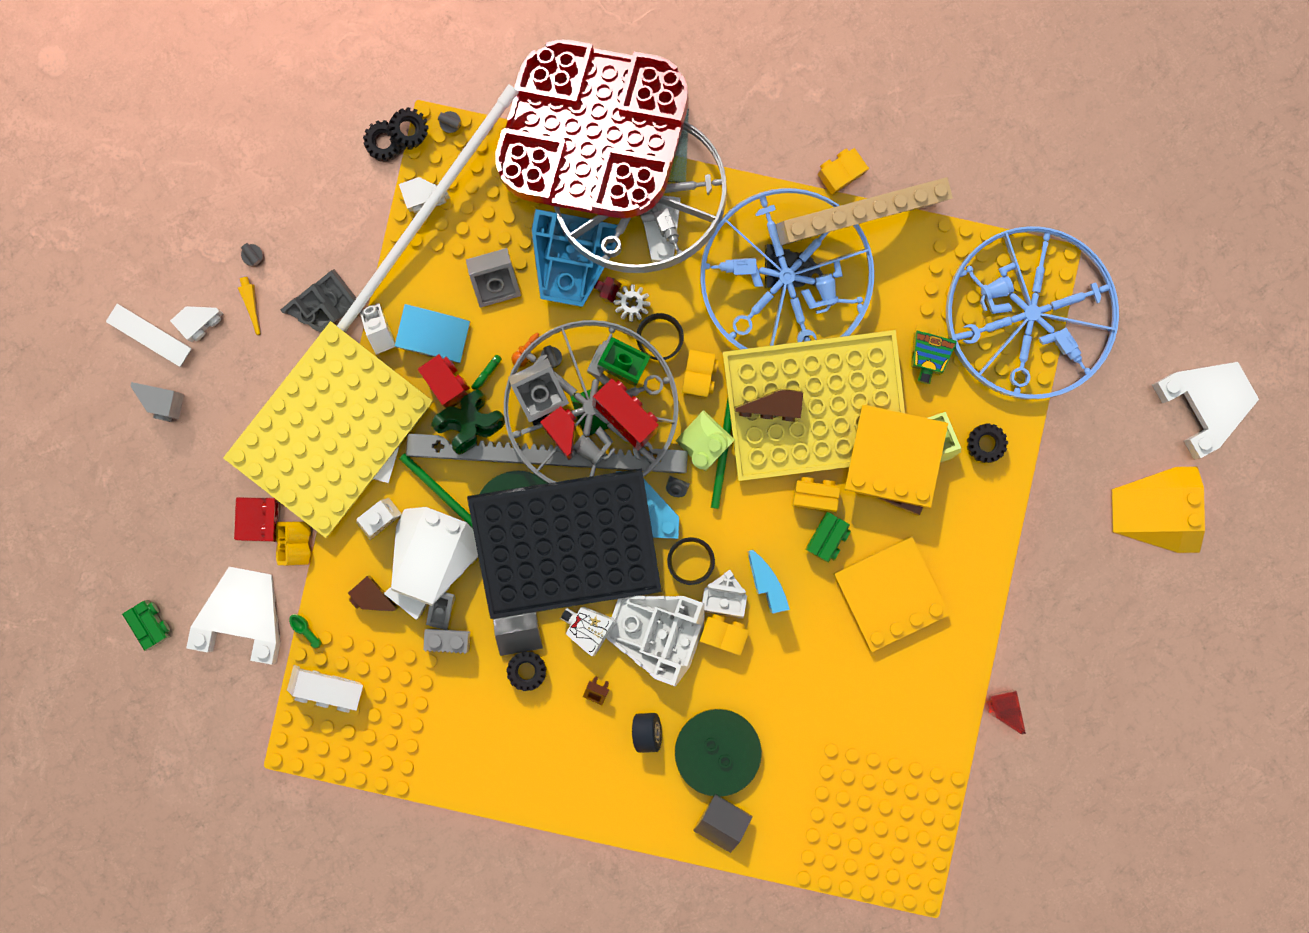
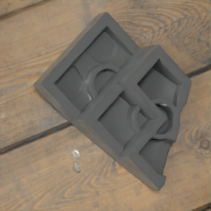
M333 269L280 310L282 313L297 318L299 322L308 324L312 329L321 333L330 321L334 324L346 314L356 300V297L335 269Z

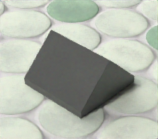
M537 612L493 619L494 634L500 656L543 648Z
M715 794L693 831L731 853L740 843L753 816Z

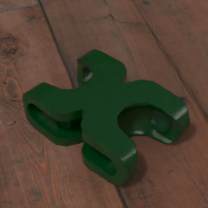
M477 389L461 399V409L450 406L438 413L433 418L431 426L438 433H444L449 430L460 432L453 438L452 449L456 454L461 455L476 446V435L485 438L499 431L505 424V418L497 410L489 414L478 412L485 404V395L481 390Z

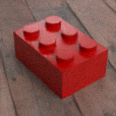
M438 354L418 368L426 383L445 408L456 406L464 396L469 394V385L459 374H455L458 370L447 356L443 358Z
M611 378L593 396L592 406L639 451L657 433L659 427L658 419L650 411L647 413L642 408L643 404L635 396L631 398L625 392L627 388L619 380L615 382Z

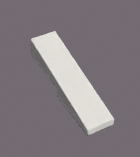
M116 304L106 320L108 324L179 367L182 366L192 350L189 346L119 304Z

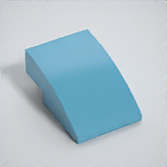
M404 304L395 347L431 357L440 354L443 358L447 356L451 361L461 363L470 321Z
M754 550L747 551L756 592L758 594L766 593L770 613L790 610L783 588L772 569Z

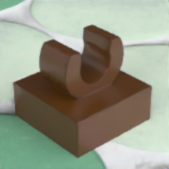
M595 676L592 682L589 681L583 697L603 705L609 689H607L609 682L606 681L604 686H600L596 683L598 677Z

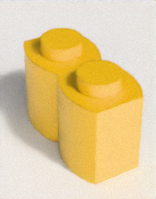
M847 148L837 155L838 159L833 162L829 159L820 166L821 170L817 175L831 195L840 191L869 170V167L855 148L850 151Z
M694 350L689 351L682 393L706 398L708 393H713L715 381H711L712 372H717L719 361L715 359V354Z
M277 522V565L309 564L311 550L309 549L308 541L311 530L306 522Z
M713 614L712 618L707 616L699 641L741 656L749 633L748 630H745L746 625L733 621L732 625L725 623L724 617Z

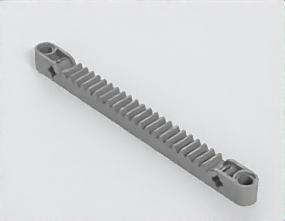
M408 434L406 456L524 464L509 442L503 448L501 442H498L495 447L494 443L489 441L486 447L485 442L480 441L479 446L476 444L472 449L458 455L453 451L452 444L442 436ZM441 442V444L445 447L444 449H440V452L438 453V451L434 449V445H438V443ZM524 443L520 450L531 464L541 465L554 450V447L550 445L549 449L546 450L545 446L541 445L538 450L537 446L533 444L531 449H529L528 445ZM620 449L618 454L613 452L609 459L602 460L597 464L596 468L617 470L642 468V471H644L651 463L644 456H641L639 451L637 454L641 460L636 459L632 455L631 450H628L627 454L623 455V451ZM653 449L652 453L650 450L648 452L652 456L657 455L658 457L662 449ZM667 449L661 462L650 472L687 473L688 451ZM556 451L545 464L592 468L593 466L592 461L576 454V451L571 460H568L566 456Z

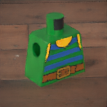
M921 331L914 333L911 367L920 369L918 382L930 384L933 373L941 375L944 372L957 341Z

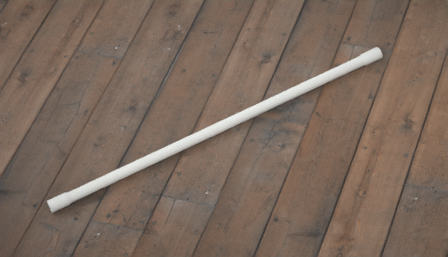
M510 84L507 85L495 106L338 323L337 327L342 331L346 332L499 117L517 96L519 91Z

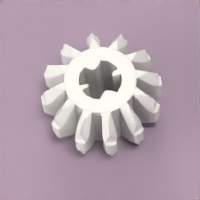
M631 285V291L628 292L627 287L624 286V295L620 292L616 293V296L621 300H614V305L622 306L616 308L615 311L616 313L624 311L621 319L624 320L629 315V321L633 322V315H636L637 319L641 320L642 317L639 312L648 314V311L643 307H649L650 302L643 300L647 299L649 295L648 293L641 295L643 292L642 287L635 292V285ZM636 299V304H638L636 307H627L629 306L627 300L632 301Z

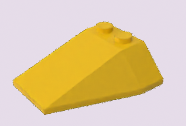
M1174 467L1111 489L1113 533L1176 553H1200L1205 533L1204 486L1198 467Z

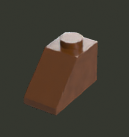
M366 576L348 592L350 595L349 601L357 609L359 607L363 610L396 611L398 609L396 604L384 594L385 592L371 576Z

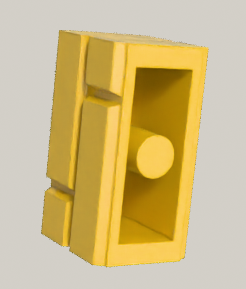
M801 477V481L797 480L795 484L792 506L836 513L840 486H835V481L823 480V483L820 484L814 483V478Z

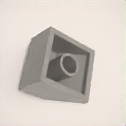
M507 248L466 259L468 273L480 308L521 296Z
M548 358L508 377L529 423L555 411L560 406L563 407L569 404Z
M131 382L132 390L148 413L154 414L153 418L171 422L172 418L179 419L184 394Z

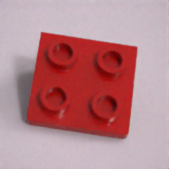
M237 497L234 539L241 541L277 542L276 524L279 522V501L275 498Z

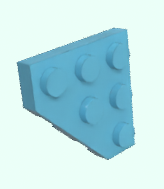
M644 479L653 538L678 539L679 516Z

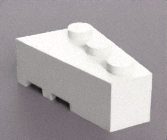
M663 196L680 203L679 197ZM658 202L655 205L658 211L665 208L669 209L677 230L679 210ZM656 221L643 222L651 262L655 263L673 257L675 247L665 237H662Z
M293 665L287 691L295 697V701L307 703L308 700L316 701L317 706L328 708L329 705L337 706V710L349 713L350 709L357 710L363 685L357 681L321 674L315 670L308 671L300 669V666Z

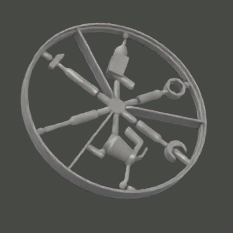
M684 121L682 129L695 136L710 151L718 165L721 179H714L711 182V176L708 174L705 175L706 182L688 181L667 184L665 193L694 190L697 187L706 186L707 195H709L712 191V185H722L721 202L716 216L663 196L659 201L661 204L712 223L704 235L688 249L682 251L678 248L679 235L669 209L665 208L658 211L656 206L650 209L652 213H644L640 217L642 222L656 221L662 237H665L670 244L674 245L677 255L669 259L638 265L622 264L608 260L609 257H616L620 254L622 247L618 238L624 233L631 218H621L616 227L615 236L604 238L601 244L604 256L601 258L585 249L576 241V238L608 218V216L597 215L570 233L562 219L560 207L554 206L559 225L568 241L590 261L602 267L626 273L659 271L672 267L691 257L715 233L726 207L727 182L722 160L711 141L697 128ZM615 242L618 245L616 250L607 251L605 248L608 243Z
M583 320L571 322L551 329L541 335L524 350L516 361L510 376L517 372L525 358L534 364L545 360L548 357L547 355L540 356L537 359L531 351L547 338L562 331L586 398L580 393H576L577 390L556 372L555 374L562 389L571 397L574 395V398L583 405V407L572 411L575 417L582 415L576 422V427L586 416L584 435L573 446L572 457L576 451V454L592 461L593 466L590 476H594L597 464L602 460L609 459L615 451L613 448L607 456L602 457L613 441L601 426L595 432L605 444L601 450L587 437L590 435L594 415L608 424L607 427L625 442H628L592 406L593 396L598 391L599 381L605 385L610 380L603 373V370L597 368V364L613 334H609L608 339L603 341L602 345L599 344L587 369V373L596 378L592 381L589 397L564 330L583 326L609 328L610 333H614L617 330L639 341L659 361L667 377L663 378V381L657 375H650L645 379L643 387H634L625 391L631 398L637 396L642 391H646L650 395H657L663 389V383H670L672 390L673 420L656 417L660 422L672 424L665 446L656 459L644 448L648 447L650 452H653L652 445L649 442L639 450L651 463L643 471V477L646 476L665 455L673 439L678 420L677 389L672 373L663 357L654 346L636 332L606 321ZM508 378L504 395V418L509 439L523 463L546 483H553L555 481L539 471L556 451L561 454L563 453L556 446L538 469L522 454L515 438L520 437L521 433L523 435L542 428L540 423L522 429L521 432H512L508 415L509 393L511 389ZM655 378L660 382V388L652 392L647 388V381ZM633 448L634 456L636 459L641 460L637 454L638 451Z

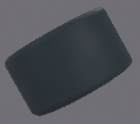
M639 713L634 716L632 739L636 752L647 753L660 750L662 727L657 713Z

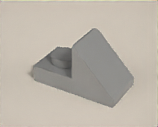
M445 592L433 606L429 605L426 625L444 630L448 629L452 607L456 598L454 594Z

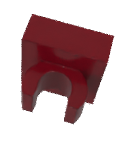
M607 276L605 283L597 280L594 289L601 292L600 297L614 304V300L617 298L616 293L619 292L622 284L616 279Z

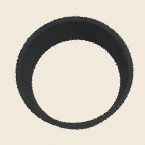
M652 314L640 323L637 334L641 336L643 328L653 320L664 319L671 322L678 330L679 344L672 354L663 357L664 360H667L676 355L681 349L684 340L683 329L680 323L668 314ZM637 341L638 347L641 350V352L648 354L642 347V344L639 341ZM654 356L650 357V359L657 360Z
M688 537L679 540L671 547L668 553L667 565L671 575L677 581L686 585H696L704 582L712 574L715 566V557L711 547L705 541L699 538ZM685 542L701 544L706 548L710 556V566L707 573L697 580L690 581L680 578L672 567L673 552L679 545Z

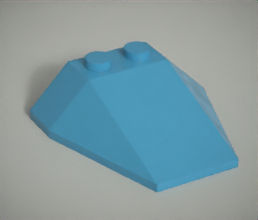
M535 209L531 232L540 299L583 307L605 267L590 261L572 246L559 225L556 212ZM561 213L565 226L570 233L591 220ZM602 221L576 238V241L591 253L602 258L604 256L601 247L602 241L608 236H615L618 225ZM615 242L608 243L605 248L607 251L615 250L617 244Z

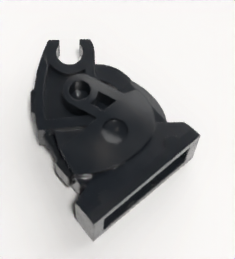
M766 244L765 255L781 268L778 260L779 256L776 257L773 244ZM783 249L785 253L783 256L788 268H790L796 260L800 259L799 256L802 252L798 253L792 252L790 249ZM809 257L806 262L802 260V265L796 271L816 265L814 259ZM765 258V268L778 270ZM818 267L797 275L812 277L813 274L821 276L823 273ZM765 275V288H772L779 278ZM793 281L794 287H801L806 284Z

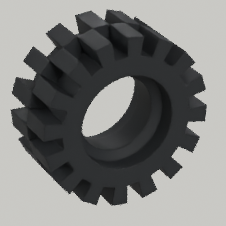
M409 107L405 110L402 108L398 112L396 111L387 125V129H389L387 135H391L389 140L391 142L395 141L396 147L401 145L403 150L408 147V150H412L414 147L417 148L427 136V130L429 129L428 125H426L427 119H422L423 114L420 113L418 115L417 109L410 111L411 108ZM402 122L412 123L415 127V134L412 136L404 135L400 130Z
M383 120V122L375 121L376 124L374 125L371 123L369 125L370 128H366V134L363 135V143L367 152L378 161L383 160L386 162L388 161L387 159H395L394 156H398L400 154L399 151L402 150L401 145L396 147V142L393 141L389 147L381 149L375 143L376 137L379 134L388 132L387 120Z
M995 424L980 425L970 432L967 439V450L970 451L969 454L976 461H981V463L995 462L1002 458L1004 452L1007 451V435L1003 433L1002 428H998ZM984 435H990L995 440V447L990 452L983 451L979 446V441Z
M534 652L518 653L508 663L507 678L511 682L510 684L518 690H534L542 684L546 677L545 662ZM523 663L532 664L535 668L533 678L529 680L522 679L518 674L519 666Z

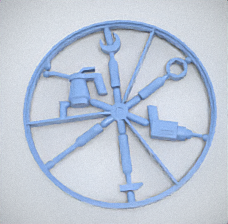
M780 188L750 196L738 203L722 217L715 233L704 248L700 267V284L703 300L711 319L719 331L737 348L748 349L735 340L737 333L739 335H746L751 331L752 321L750 319L760 313L774 297L772 294H775L782 286L770 346L774 345L786 286L792 298L790 301L796 321L802 329L797 335V342H802L803 339L804 341H811L810 335L817 340L815 333L805 328V317L799 298L796 297L793 281L816 285L822 298L821 301L816 302L809 289L802 290L801 293L810 309L827 305L826 308L817 310V314L828 311L837 302L850 304L858 302L857 317L840 337L850 336L859 325L869 306L874 286L873 257L861 227L858 224L853 225L862 240L864 249L796 271L802 265V260L806 262L819 248L822 240L828 233L814 239L801 253L800 259L796 260L788 268L783 256L785 253L782 245H780L775 222L772 221L770 212L776 209L774 205L768 206L766 196L780 193H797L818 198L833 207L840 206L839 204L808 190ZM760 199L761 205L765 207L759 209L755 216L766 214L767 228L776 257L779 256L778 260L781 268L728 221L736 211L754 200ZM727 222L778 270L764 267L758 270L755 258L725 260V262L710 266L706 261L715 236L724 223ZM866 252L869 274L864 302L862 297H857L854 300L838 299L834 278L843 277L840 260ZM834 264L835 272H833V275L832 273L825 274L815 279L797 275L824 265ZM710 267L711 269L719 268L721 271L733 273L734 275L751 274L755 287L763 286L760 273L778 277L779 280L770 289V292L767 291L752 307L751 313L748 316L739 315L733 320L732 325L735 332L733 331L728 334L716 319L709 304L705 285V269H710ZM740 318L748 320L749 327L744 332L737 330L735 325Z
M1027 226L1014 228L994 235L984 241L964 259L950 284L946 301V325L949 338L957 341L972 337L971 340H963V342L973 344L978 341L980 333L984 331L991 332L1012 325V323L1024 321L979 372L968 362L957 342L954 351L960 362L983 385L993 391L1013 398H1050L1064 394L1083 384L1094 375L1106 360L1118 330V297L1112 278L1105 265L1080 240L1062 231L1046 227ZM1024 232L1044 233L1039 266L1036 268L1032 289L1034 293L1031 300L1009 235ZM1050 235L1064 239L1083 251L1099 269L1106 285L1098 288L1097 283L1090 284L1092 289L1090 292H1080L1053 301L1051 304L1038 307V293H1041L1045 272L1043 265L1048 246L1047 241H1049ZM1003 237L1012 263L998 269L1003 277L996 279L989 285H983L973 274L972 266L966 267V265L982 248ZM1013 269L1015 270L1025 302L1013 293V283L1009 276H1007V272ZM969 272L970 277L981 288L982 297L980 303L983 311H987L984 299L992 314L1012 311L1009 303L994 305L992 300L993 298L1009 295L1024 310V313L988 323L980 329L976 325L968 324L962 328H970L971 331L955 334L952 322V302L957 282L960 277L965 276ZM1109 291L1112 306L1111 327L1043 314L1051 309L1056 310L1083 301L1091 295H1094L1095 301L1098 304L1101 299L1100 293ZM1043 318L1110 331L1105 349L1091 370L1085 368L1081 362V351L1068 329L1064 328L1054 332V327ZM1036 320L1051 333L1039 337L1040 343L1045 345L1055 342L1063 355L1067 354L1070 360L1073 359L1074 362L1080 364L1086 375L1059 391L1046 394H1022L1019 387L1027 385L1030 381V373L1024 368V365L1028 360L1032 340L1030 335ZM1027 322L1026 335L1023 336L1019 357L1020 367L1014 369L1010 374V382L1016 386L1014 392L993 384L981 374ZM1020 370L1026 375L1025 383L1022 384L1014 380L1015 372Z

